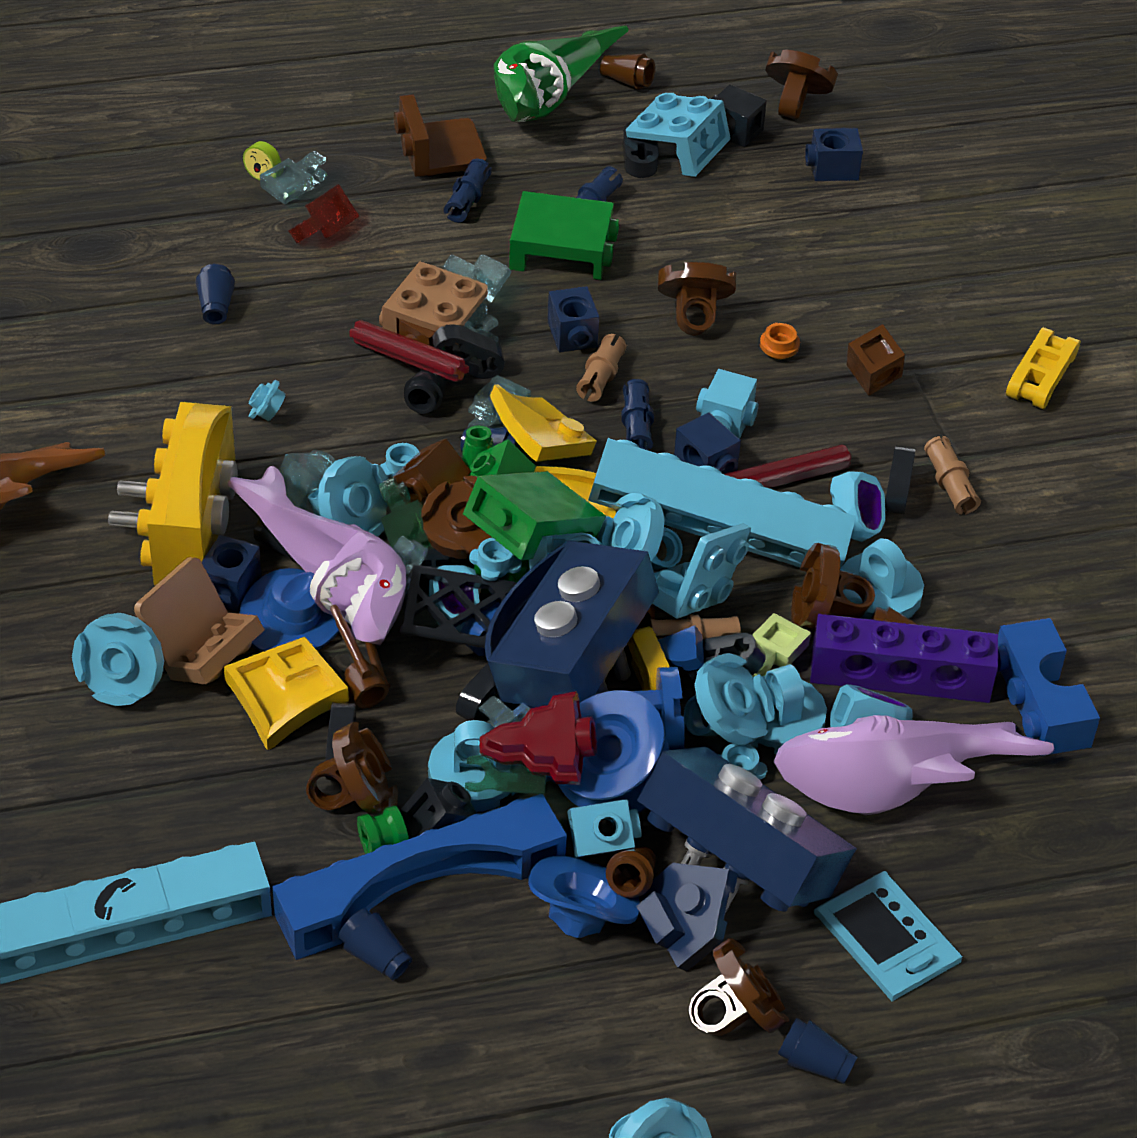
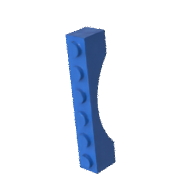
M543 794L527 799H517L507 806L484 814H474L463 821L440 829L427 830L417 837L394 845L381 846L365 855L350 860L337 861L327 868L304 876L291 877L283 883L272 886L274 914L297 960L342 944L343 942L338 938L339 932L352 915L363 908L369 911L393 893L418 882L441 876L468 873L501 875L519 880L526 879L530 876L532 868L540 860L552 856H566L567 835Z

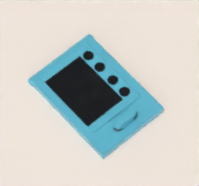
M886 871L875 875L814 909L815 916L823 922L891 1001L898 999L961 963V954L891 879Z

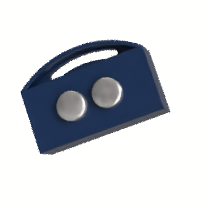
M567 541L538 562L515 584L494 613L485 641L486 658L501 701L520 704L531 709L548 705L554 695L576 691L579 703L594 695L608 692L605 678L612 667L618 680L624 681L631 676L624 648L659 594L648 551Z
M707 747L663 751L637 800L651 810L647 819L652 825L667 832H672L674 828H677L688 836L684 844L688 851L681 864L699 866L703 858H710L713 853L726 862L723 869H730L738 873L734 893H729L726 911L740 885H747L750 880L765 889L761 895L763 902L782 912H786L792 906L806 907L809 902L829 898L857 849L808 815L797 803L777 794L762 784L754 774L733 765Z

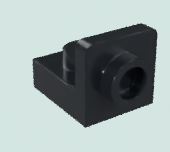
M427 778L400 809L409 839L417 837L427 830L440 829L477 814L471 803L469 792L462 785L453 781L445 782L432 778Z

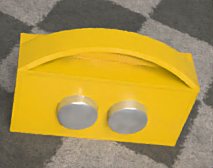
M180 402L176 419L166 418L164 420L162 438L164 444H169L168 449H156L154 471L155 474H160V478H149L147 483L118 482V495L146 498L147 504L152 505L151 510L140 509L139 513L111 511L108 516V522L110 526L137 528L138 535L149 537V540H144L142 543L141 565L152 567L154 585H157L189 557L198 558L202 562L218 536L224 535L229 518L228 499L232 500L235 495V491L228 486V481L231 477L238 476L231 406Z

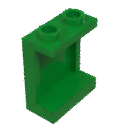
M523 191L510 238L509 270L524 272L528 256L537 255L593 263V279L601 280L604 266L611 267L614 244H611L610 241L617 242L619 219L613 218L614 203Z
M548 471L478 476L463 512V515L520 560L534 558L543 536L586 533L597 539L606 515Z

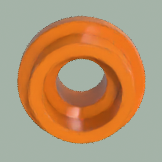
M774 323L769 325L761 335L760 348L772 358H789L799 351L800 339L797 336L796 330L791 325Z

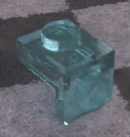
M451 254L442 266L447 271L485 283L488 286V295L484 300L490 303L511 274L508 266L484 254L479 256L474 265Z
M312 450L311 453H286L279 471L284 478L286 496L294 506L304 510L309 501L308 496L313 490H319V484L326 469L335 462V459L330 454L320 450Z

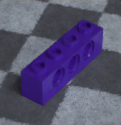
M818 614L812 649L810 683L834 686L849 684L870 690L990 703L998 669V634Z

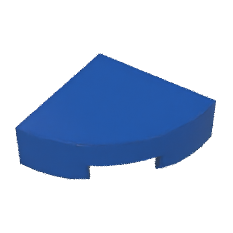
M695 625L658 640L669 664L680 666L687 671L697 670L703 666V638Z

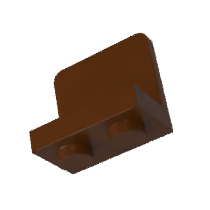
M414 94L399 96V111L394 112V125L396 133L401 134L403 154L405 157H409L415 177L466 171L473 159L479 158L487 161L472 119L459 118L424 123Z

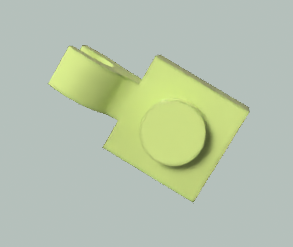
M773 613L752 634L766 653V660L763 666L752 676L754 677L758 674L765 676L766 672L774 664L779 667L792 664L809 646L811 632Z

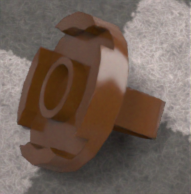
M785 49L782 50L781 56H777L775 51L771 52L765 71L777 83L784 85L778 115L797 120L802 111L807 93L828 94L833 91L838 76L836 69L831 65L828 67V70L818 66L820 58L804 52Z
M685 262V268L681 271L672 272V265L665 266L659 270L658 291L665 296L677 299L676 319L678 326L683 332L696 336L701 335L710 328L716 316V300L735 294L736 273L734 271L726 275L727 267L705 262ZM695 306L703 310L706 317L705 323L700 326L691 324L686 316L687 308Z
M472 475L463 476L464 481L455 482L451 485L448 484V481L439 484L428 495L423 505L422 520L424 532L431 546L444 556L456 559L469 558L470 552L478 549L482 541L492 538L463 515L477 477Z
M814 543L808 550L800 567L801 571L807 572L802 587H794L791 606L792 622L805 630L815 631L818 614L861 618L874 602V588L864 577L840 570V552L836 546ZM848 589L856 592L861 597L862 603L855 604L850 602L845 597L843 590Z
M354 721L338 729L333 734L332 747L334 757L314 768L307 783L306 793L314 806L320 809L333 810L356 801L359 807L366 813L377 816L382 814L385 808L393 805L396 806L398 803L397 785L390 788L388 786L385 773L392 770V766L382 745L368 728L358 731L359 722ZM324 776L333 777L341 784L342 791L337 795H326L318 789L317 780Z
M728 938L713 949V957L721 975L700 989L692 997L689 1005L691 1021L698 1029L713 1036H722L752 1017L768 1033H773L789 1022V1017L784 1013H780L786 1008L759 965L757 964L753 967L749 963L745 964L739 958L746 950L733 938ZM721 998L726 1005L725 1017L716 1025H708L703 1018V1008L710 999Z

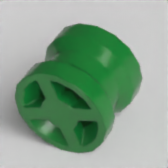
M395 805L385 808L382 814L374 817L369 814L357 817L358 833L365 854L373 852L381 846L394 845L409 839L403 817Z

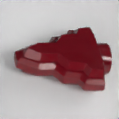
M576 691L554 695L548 705L531 708L521 721L503 723L480 736V754L504 765L524 764L533 775L552 776L556 784L580 785L583 757L596 756L597 735L593 717L581 716L579 697Z

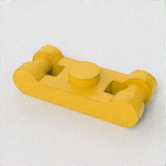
M1042 327L1012 375L1007 386L1006 396L1016 400L1020 397L1032 401V406L1044 410L1069 364L1074 361L1081 341L1072 337L1067 339L1060 338L1054 335L1055 332L1053 330ZM1027 381H1033L1034 383L1039 384V386L1028 383Z

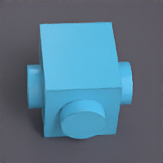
M718 369L709 388L701 389L696 411L701 412V416L708 412L711 413L740 439L745 426H752L757 415L758 403L755 402L757 379Z
M627 799L570 808L567 811L575 858L635 848L634 838L641 837L637 809L629 810ZM604 820L611 824L613 829L611 836H604L600 833L598 828L600 821Z

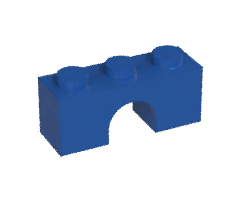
M1051 618L1000 626L997 672L1001 671L1005 679L1009 701L1012 705H1017L1020 711L1026 737L1053 743L1054 751L1051 754L1091 748L1100 717L1084 684L1059 686L1050 682L1059 680L1067 651Z

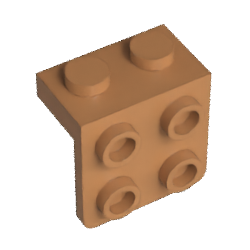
M419 261L382 306L379 324L382 328L398 334L400 319L432 331L450 324L463 327L487 297L488 286L469 277Z
M189 557L144 595L134 607L136 616L152 628L160 641L164 656V668L170 679L175 681L199 684L213 682L220 677L224 666L228 665L236 656L249 650L252 645L251 642L265 630L257 615L227 612L208 573L198 558Z

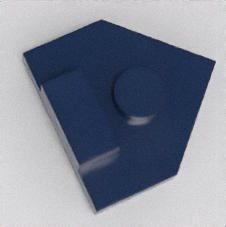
M672 863L653 879L650 889L640 896L642 902L636 907L655 943L668 949L677 968L687 972L723 942L727 922L724 921L729 893H734L738 873L730 869Z

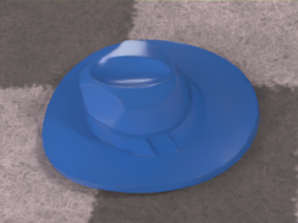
M279 569L264 575L251 586L244 596L239 614L257 615L265 629L251 642L253 648L264 652L306 637L313 647L319 650L336 637L340 631L333 615L323 612L310 594V584L315 575L314 573L305 572V570Z
M614 690L594 695L579 704L582 717H593L597 735L596 756L583 757L580 785H564L581 797L592 800H606L633 790L649 776L663 752L665 730L659 712L642 695L625 690Z
M552 856L540 860L531 870L528 882L530 890L540 899L550 903L549 918L570 937L582 938L594 933H600L607 921L617 924H631L638 917L639 910L636 906L640 903L639 897L626 898L615 893L607 882L606 867L574 857Z

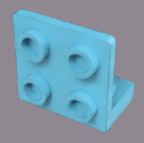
M674 93L660 94L626 128V135L629 138L676 143V154L680 160L682 174L694 177L731 139L723 100L708 99L705 96L686 97L676 96Z
M742 523L702 536L691 562H685L654 573L659 594L652 604L678 619L725 601L733 588L731 578L735 568L748 551L749 544L746 541L751 527Z

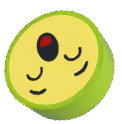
M258 141L247 148L243 154L244 166L255 179L268 181L281 170V158L276 149L267 142Z

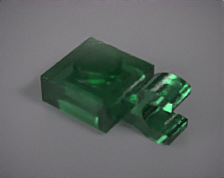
M395 477L380 483V493L392 512L382 517L381 521L389 544L398 554L404 550L425 549L431 546L423 529L422 508L424 503L419 500L411 502L406 484L404 482L398 484Z
M477 754L467 758V764L480 765L485 771L482 781L465 782V789L469 791L480 792L486 789H494L504 792L545 794L548 791L549 776L533 775L524 764L510 765V769H498L489 758Z

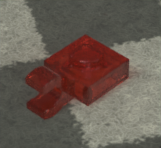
M337 184L305 205L311 216L291 228L289 232L296 243L310 237L319 230H321L325 238H328L354 221L359 215L340 185Z

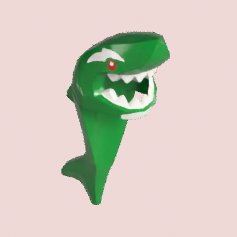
M624 25L601 31L588 30L582 34V37L524 41L504 51L494 63V79L498 99L512 122H527L548 116L563 103L570 88L603 52L629 31L628 27Z

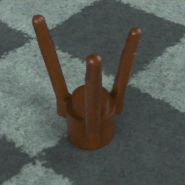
M332 605L330 611L354 660V663L345 670L346 678L344 683L348 687L349 699L346 703L355 702L359 708L373 707L384 700L391 686L383 672L376 644L365 642L371 663L369 664L364 659L339 607Z

